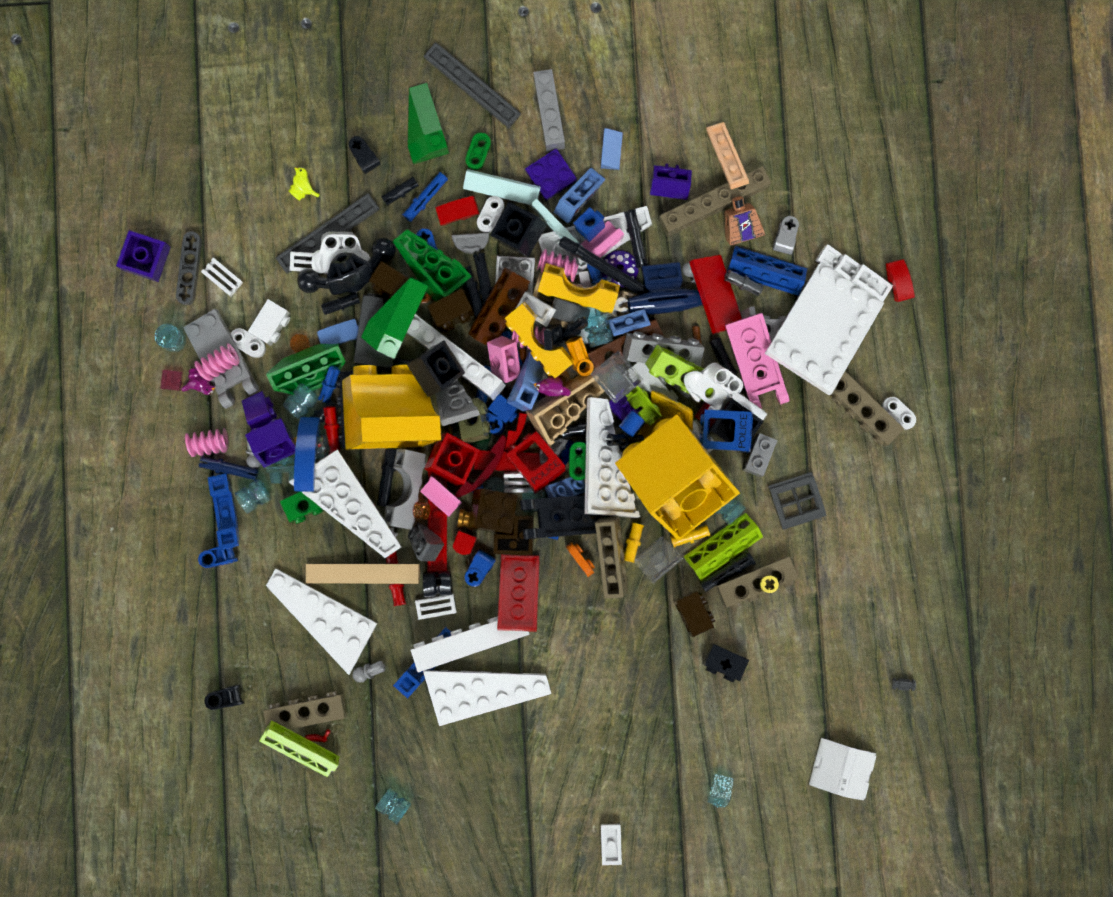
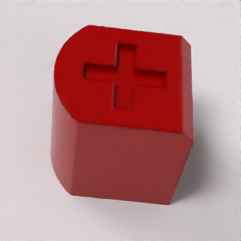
M458 531L452 547L461 555H469L473 551L477 537Z

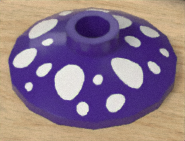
M614 251L604 258V261L616 268L618 265H622L624 267L622 272L636 280L639 270L636 268L635 257L630 253ZM602 273L603 277L606 278L605 281L619 284V288H624L623 285Z

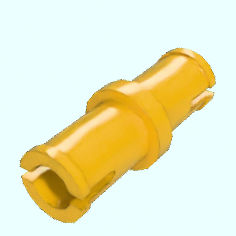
M632 522L629 538L625 542L627 543L624 554L625 561L635 562L638 546L641 545L639 541L644 525Z
M707 524L693 529L679 541L674 536H670L675 548L689 542L691 544L695 543V540L710 536Z

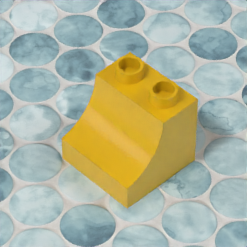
M374 365L354 366L353 375H349L342 380L346 450L423 447L441 440L440 416L435 412L430 397H427L407 365L392 366L391 374L377 375V366Z
M677 414L671 419L666 418L658 422L650 436L641 443L636 442L629 445L623 451L622 458L615 462L649 513L678 541L740 494L729 477Z

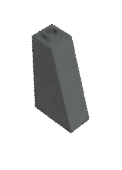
M368 293L363 295L352 366L374 365L377 366V370L390 372L393 366L392 358L376 351L361 338L369 319L384 305L383 298H378L376 294Z

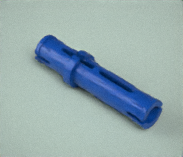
M439 172L423 192L412 200L413 203L402 215L409 222H412L417 214L426 208L425 205L445 182L448 181L447 177Z

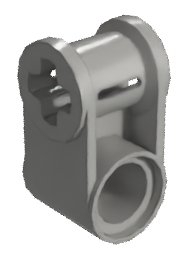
M787 216L780 222L772 250L790 255L793 253L799 222L795 217ZM788 222L790 223V226L792 227L790 230L787 229L788 227H787L786 224H787Z

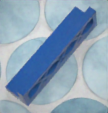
M738 246L734 247L727 272L730 269L741 276H748L750 280L797 296L800 295L807 273V268ZM737 254L743 255V256H745L746 258L737 256Z

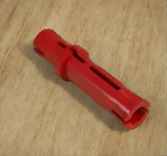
M336 406L323 407L325 416L324 429H326L329 455L336 450L340 452L339 423H337Z
M396 551L386 557V564H399ZM404 584L389 585V590H391L393 597V606L406 604L403 593Z

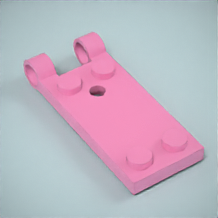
M763 313L726 324L727 335L748 400L762 409L758 395L775 390L780 405L789 402V396L778 362L764 354L771 343ZM758 370H763L764 374L762 377L757 376Z

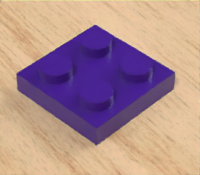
M554 149L525 168L534 185L541 187L540 194L545 201L577 181V178L557 149Z

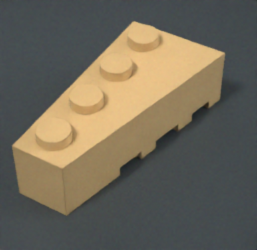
M592 372L588 376L578 375L563 385L571 390L570 396H545L533 405L532 410H526L535 430L549 447L559 435H562L567 430L566 427L573 420L576 421L580 417L579 414L587 408V398H598L605 391L597 374Z

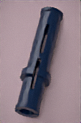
M205 456L200 458L202 462L199 463V468L214 470L218 474L222 472L254 481L257 480L258 475H253L259 473L257 468L225 462L221 458L218 460Z

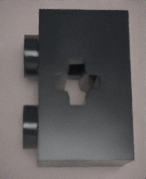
M711 643L703 665L707 666L706 671L715 675L718 671L724 674V679L734 683L735 680L741 681L749 660ZM726 659H728L727 662L730 664L729 667L725 666L724 669H722L723 665L720 664L721 660L726 661Z

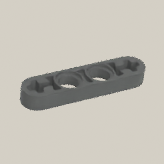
M193 231L187 232L183 237L176 290L177 301L185 306L191 305L195 300L202 247L201 237ZM192 236H194V238L197 240V242H193L192 248L196 250V252L192 250H187V248L191 249V243L188 242V240L192 239ZM189 254L195 256V261L192 264L185 262ZM186 273L193 275V279L189 283L183 281V276ZM182 285L186 287H191V289L187 288V294L190 295V298H186V301H184V299L181 298V296L185 295L186 289L182 287Z

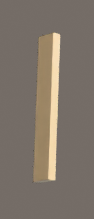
M306 564V583L420 584V564Z

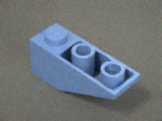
M531 351L528 352L506 402L521 411L532 410L539 394L534 383L542 381L544 365L540 360L537 362L532 357Z

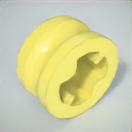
M765 576L761 579L760 587L764 592L773 593L778 589L779 583L774 576ZM767 579L768 581H771V579L774 581L772 584L773 589L771 590L770 588H765V581Z

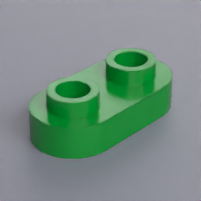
M477 133L472 138L466 155V164L471 170H480L485 164L491 147V140L487 134ZM481 141L485 143V145L482 147L478 145V143ZM478 159L479 162L477 164H473L472 160Z
M575 442L569 450V475L574 480L580 481L585 479L586 444ZM577 448L582 449L581 455L575 453ZM580 467L582 472L576 474L575 468Z

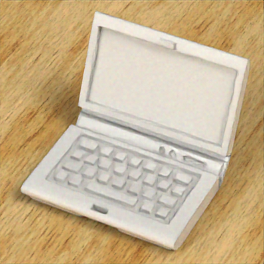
M821 738L809 785L843 797L864 800L869 787L871 771L874 768L876 753L851 748Z

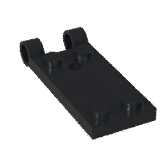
M585 495L520 500L521 510L537 509L539 528L523 529V539L595 534L596 521L600 517H611L585 514ZM556 513L560 516L558 521L554 519Z

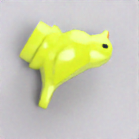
M295 167L296 175L293 177V185L290 186L291 188L288 192L299 201L305 198V195L319 197L320 195L310 185L307 170L303 167Z

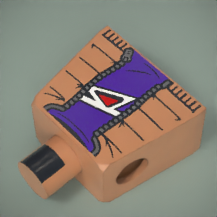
M742 196L733 198V208L727 209L724 212L726 241L730 245L764 236L765 232L755 208L750 203L744 204Z

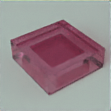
M163 370L160 389L181 391L183 372Z

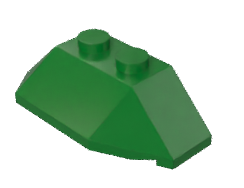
M317 344L283 358L266 373V376L274 391L301 396L323 387L322 381L326 378L329 367L337 366L341 371L346 361L338 344Z

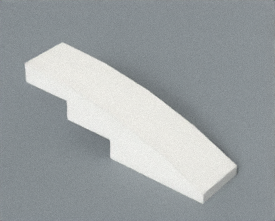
M828 244L823 247L815 260L818 263L822 262L882 302L893 287V285L864 264H858L846 254L842 255Z

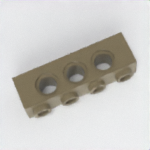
M619 516L600 517L596 521L595 526L604 598H623L628 592L620 519Z
M784 557L718 584L716 588L724 607L734 609L741 606L740 602L744 600L751 602L758 599V595L764 593L761 588L755 589L753 581L756 578L762 579L765 576H771L773 571H777L780 574L779 586L788 587L795 584L794 580L798 579L790 557ZM767 579L765 581V588H770L771 590L773 589L772 584L774 583V581H772V579L771 581H768ZM739 585L743 586L745 590L744 594L740 597L735 594V589Z
M337 691L326 693V697L319 698L318 695L306 697L307 701L299 702V699L287 701L288 705L280 706V703L270 704L268 709L263 710L266 728L271 720L287 729H294L346 718L347 712L343 693L338 694ZM323 702L329 706L327 713L320 710V704ZM303 706L307 707L310 711L307 717L301 714ZM283 710L290 713L289 720L282 718Z

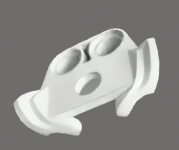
M326 232L321 237L320 250L314 252L312 256V269L327 275L332 260L338 254L344 252L354 253L366 261L370 259V256L367 252L361 250L359 240L352 232ZM329 237L335 238V243L332 246L325 244L326 239ZM347 238H354L353 245H345V240Z
M717 363L708 365L701 372H689L684 377V384L688 392L696 402H699L701 398L710 405L708 410H724L732 395L740 393L743 388L741 379ZM713 388V394L710 397H706V390Z

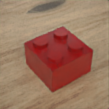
M446 432L441 434V440L436 441L424 469L455 486L464 485L480 450Z

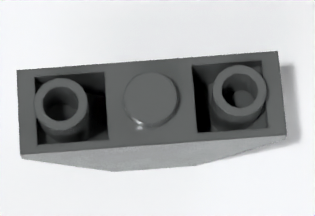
M418 521L415 526H412V530L408 532V539L417 559L420 561H435L444 546L442 539Z

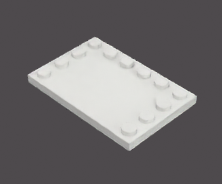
M820 262L764 354L824 393L831 395L884 303Z

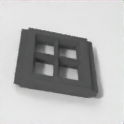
M812 472L768 486L782 530L827 516ZM809 484L812 494L798 498L795 488ZM792 490L795 500L781 504L778 494ZM814 498L817 508L803 512L800 502ZM796 504L799 514L786 518L783 507Z

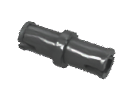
M730 269L724 277V281L738 286V289L746 290L756 296H759L763 290V285L750 280L746 275L741 276Z

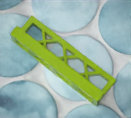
M744 513L685 555L684 559L694 570L699 580L702 581L732 558H735L763 538V535L756 523L747 513ZM746 520L750 524L744 529H739L740 524ZM733 533L732 538L723 540L726 534ZM718 544L715 550L708 551L709 546ZM702 555L701 560L695 564L691 561L695 556Z
M272 720L259 739V742L326 777L338 767L340 756Z

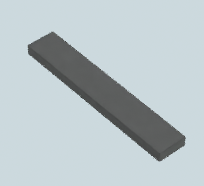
M436 42L424 55V59L508 129L521 116L518 110Z
M367 193L276 257V260L287 274L290 273L291 251L314 253L320 250L321 237L324 233L349 232L379 211V207L370 194ZM327 238L325 244L329 246L335 241V238ZM294 256V259L308 260L311 258L306 256ZM294 263V267H298L301 265L299 263Z

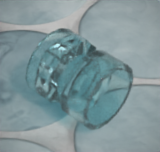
M606 314L586 319L588 325L584 330L589 333L587 340L590 347L599 346L614 340L611 329L607 328L609 323Z
M163 324L155 331L156 343L170 352L180 351L186 344L184 332L172 324Z
M300 383L293 391L294 396H289L283 402V406L293 416L300 419V417H304L309 411L308 407L312 408L319 401V397L309 387Z
M260 479L251 482L249 488L243 487L235 492L239 504L247 514L257 509L258 504L263 505L271 500L268 490Z
M733 498L715 513H721V518L730 525L741 515L746 507L739 500L735 501Z
M389 788L375 809L383 815L388 814V819L397 825L412 803L405 798H398V793Z

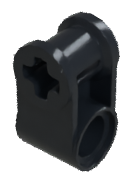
M354 136L350 139L349 148L365 175L381 165L374 152L362 137ZM355 145H360L361 149L358 150Z
M241 684L207 694L204 699L205 706L210 710L244 704L240 693ZM212 695H215L219 698L218 705H213L211 703Z

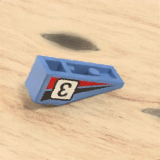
M590 168L559 200L553 213L569 224L600 188L605 178Z

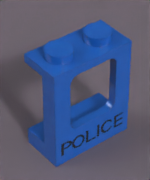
M705 410V413L701 414L700 424L704 428L703 433H700V443L706 450L751 452L753 413ZM710 418L735 420L734 441H709Z

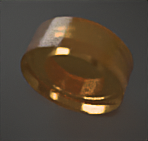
M297 334L291 338L290 347L297 353L310 348V341L305 335Z

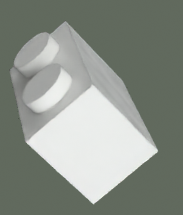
M268 299L248 332L271 346L280 338L281 334L279 332L288 325L291 314Z

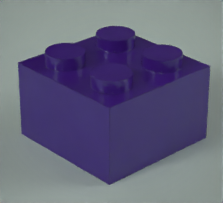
M129 230L116 267L122 271L159 282L171 247L163 241Z
M281 418L271 420L267 425L254 428L250 433L245 434L253 455L264 468L295 454V440Z

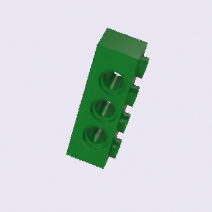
M298 492L280 501L290 523L295 522L299 524L307 520L306 516L310 514L316 516L324 512L320 506L302 492ZM304 500L309 503L306 511H302L300 508V504Z

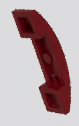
M502 435L491 449L496 455L474 484L466 480L465 484L454 495L456 498L474 491L493 474L505 451L507 441L505 435Z

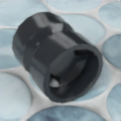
M439 571L437 575L435 572L423 573L424 597H436L437 594L441 596L452 595L451 571ZM437 581H440L442 586H438Z

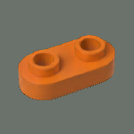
M571 542L565 546L588 577L594 574L593 569L595 566L589 558L585 560L582 557L583 550L577 543L573 545Z

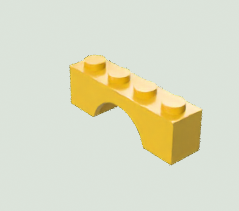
M546 263L538 292L545 296L558 297L567 302H575L583 307H592L600 312L612 313L619 294L620 285L601 279L595 286L580 288L573 285L567 279L564 268Z
M524 301L505 317L507 321L505 323L512 332L515 330L519 335L518 339L522 345L530 348L532 357L537 362L541 361L547 375L556 378L570 367L574 360L563 346L552 350L544 349V345L536 339L534 334V322L537 315Z

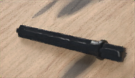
M566 236L560 239L559 246L568 251L572 257H578L637 295L645 293L646 288L643 284L581 246V243H576Z

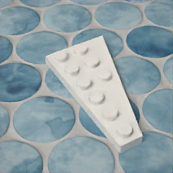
M647 206L637 208V219L642 228L640 232H643L652 226ZM624 212L607 216L603 219L604 224L610 221L616 229L620 228L624 233V237L606 252L601 259L630 240L629 233L626 231L628 227ZM591 221L587 224V226H591L595 222ZM575 226L566 228L579 243H583L586 240L576 231ZM554 231L540 236L538 241L541 252L547 249V255L554 251V257L561 253L562 260L568 255L569 262L575 257L577 264H579L576 275L588 268L586 262L576 256L572 257L568 251L559 246L561 238Z
M587 398L585 514L639 518V511H636L634 503V493L632 494L628 481L615 464L616 461L622 458V452H620L619 446H608L606 440H612V438H606L607 435L615 434L614 420L608 399Z
M336 450L315 464L314 492H302L304 495L365 541L384 558L402 547L339 450ZM292 479V480L289 481V483L292 484L293 486H294V479Z
M275 569L266 586L345 672L350 675L378 623L279 569Z
M423 671L439 726L551 694L547 676L541 673Z

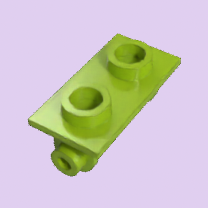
M637 386L626 395L627 401L633 409L636 410L641 406L642 410L637 414L645 421V424L648 423L650 426L655 420L662 417L659 407L654 403L652 404L644 389H640Z

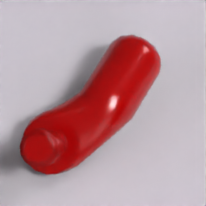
M327 729L324 736L308 734L304 738L312 742H326L331 730Z

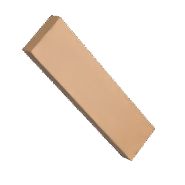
M722 122L707 127L706 132L730 189L749 184V179L725 123Z

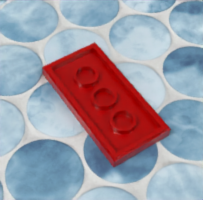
M715 255L689 261L712 334L726 331V324L741 320L742 317L731 284L724 281L727 272L722 256Z
M501 554L498 631L537 632L540 556Z

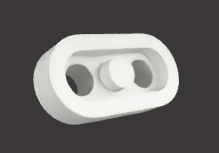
M492 196L487 199L477 219V225L481 232L491 233L504 211V202L501 198ZM497 203L498 207L492 208L491 204ZM487 219L490 221V223L488 225H484L483 221Z
M241 328L231 332L234 342L241 351L253 358H260L265 354V343ZM238 335H242V339L240 341L236 340V337ZM253 345H258L256 351L252 350Z
M889 397L883 401L882 407L904 430H908L915 425L916 417L914 413L898 398ZM891 403H894L896 406L894 410L890 408ZM905 416L909 418V423L904 422Z

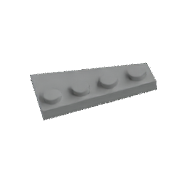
M458 379L435 394L442 426L480 415L477 407L473 404Z

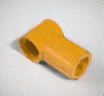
M578 336L568 339L565 344L569 355L574 360L572 364L573 370L581 376L590 375L594 367L589 359L582 337ZM586 362L585 368L579 370L580 364Z

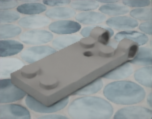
M213 309L183 327L200 361L202 357L208 361V353L215 356L213 352L215 349L221 353L220 346L228 349V343L237 352L239 364L237 366L233 365L232 369L227 370L225 373H220L218 377H214L211 381L219 395V402L225 409L235 404L229 389L242 382L244 390L249 395L259 390L257 382L254 380L218 309Z

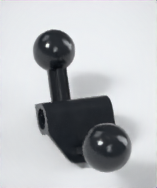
M378 238L372 245L371 251L373 255L368 261L354 253H340L330 263L327 278H321L320 274L313 269H305L298 275V287L305 293H314L319 288L329 289L333 295L345 292H358L369 282L375 272L374 270L381 261L387 262L394 257L396 253L395 244L389 238Z

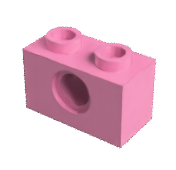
M500 336L487 342L491 373L505 383L516 379L520 373L516 341Z

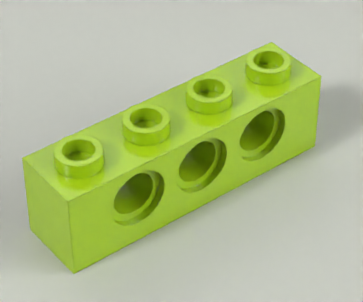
M658 344L645 363L651 375L659 378V376L665 378L664 380L672 386L675 384L679 385L680 389L688 394L689 392L684 384V377L681 378L684 373L701 372L704 370V368ZM668 365H672L668 370H665ZM713 388L706 390V397H710L713 394Z

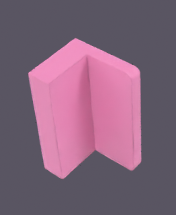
M607 221L605 228L590 242L585 240L581 245L601 258L623 239L624 233L620 228L616 229L610 221Z
M431 476L429 482L420 492L450 517L462 502Z

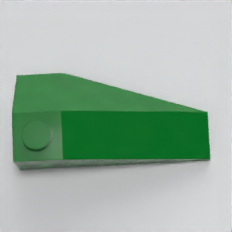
M427 83L409 88L408 149L413 165L449 154Z
M408 229L393 240V243L417 279L428 285L426 292L435 302L456 292L472 277L460 262L454 258L453 260L443 254V251L431 247L427 244V241Z
M410 277L379 311L369 319L361 338L376 351L395 359L428 285Z

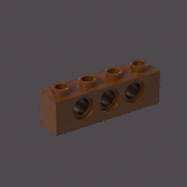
M505 267L468 335L487 345V342L500 337L504 328L507 327L505 317L516 309L525 291L527 292L530 281ZM503 305L502 310L498 312L499 307ZM494 322L493 326L489 329V325Z
M651 317L649 318V326L613 336L587 349L589 359L593 363L594 372L596 374H605L611 370V367L615 365L620 366L628 362L623 357L621 349L625 343L627 333L633 334L637 331L647 336L659 334L665 338L657 320ZM646 344L642 350H646L649 344ZM608 351H612V358L610 360H605V354Z

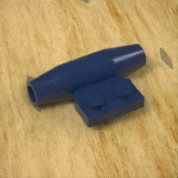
M680 262L642 266L644 287L648 290V293L630 297L627 302L629 313L645 309L646 314L650 315L681 312L703 306L698 289L680 288L683 280Z

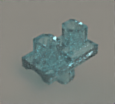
M286 457L275 463L282 464V466L266 467V473H269L271 484H281L282 473H289V481L294 479V466H289V464H294L295 458Z

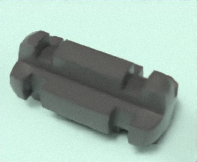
M893 678L891 686L894 690L898 688V690L909 691L911 689V691H915L916 681L914 679L910 681V679L898 678L896 680V678Z

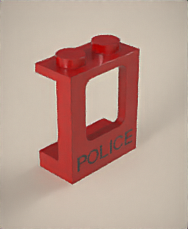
M537 431L533 434H527L522 439V443L518 446L513 445L510 447L506 454L507 461L515 466L529 483L530 489L535 494L564 473L566 468L564 463ZM536 443L548 457V461L535 471H530L518 455Z

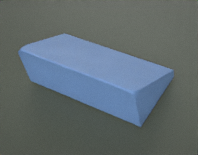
M604 128L601 158L602 169L619 170L622 132Z
M645 309L609 319L608 325L613 336L649 326L650 321Z

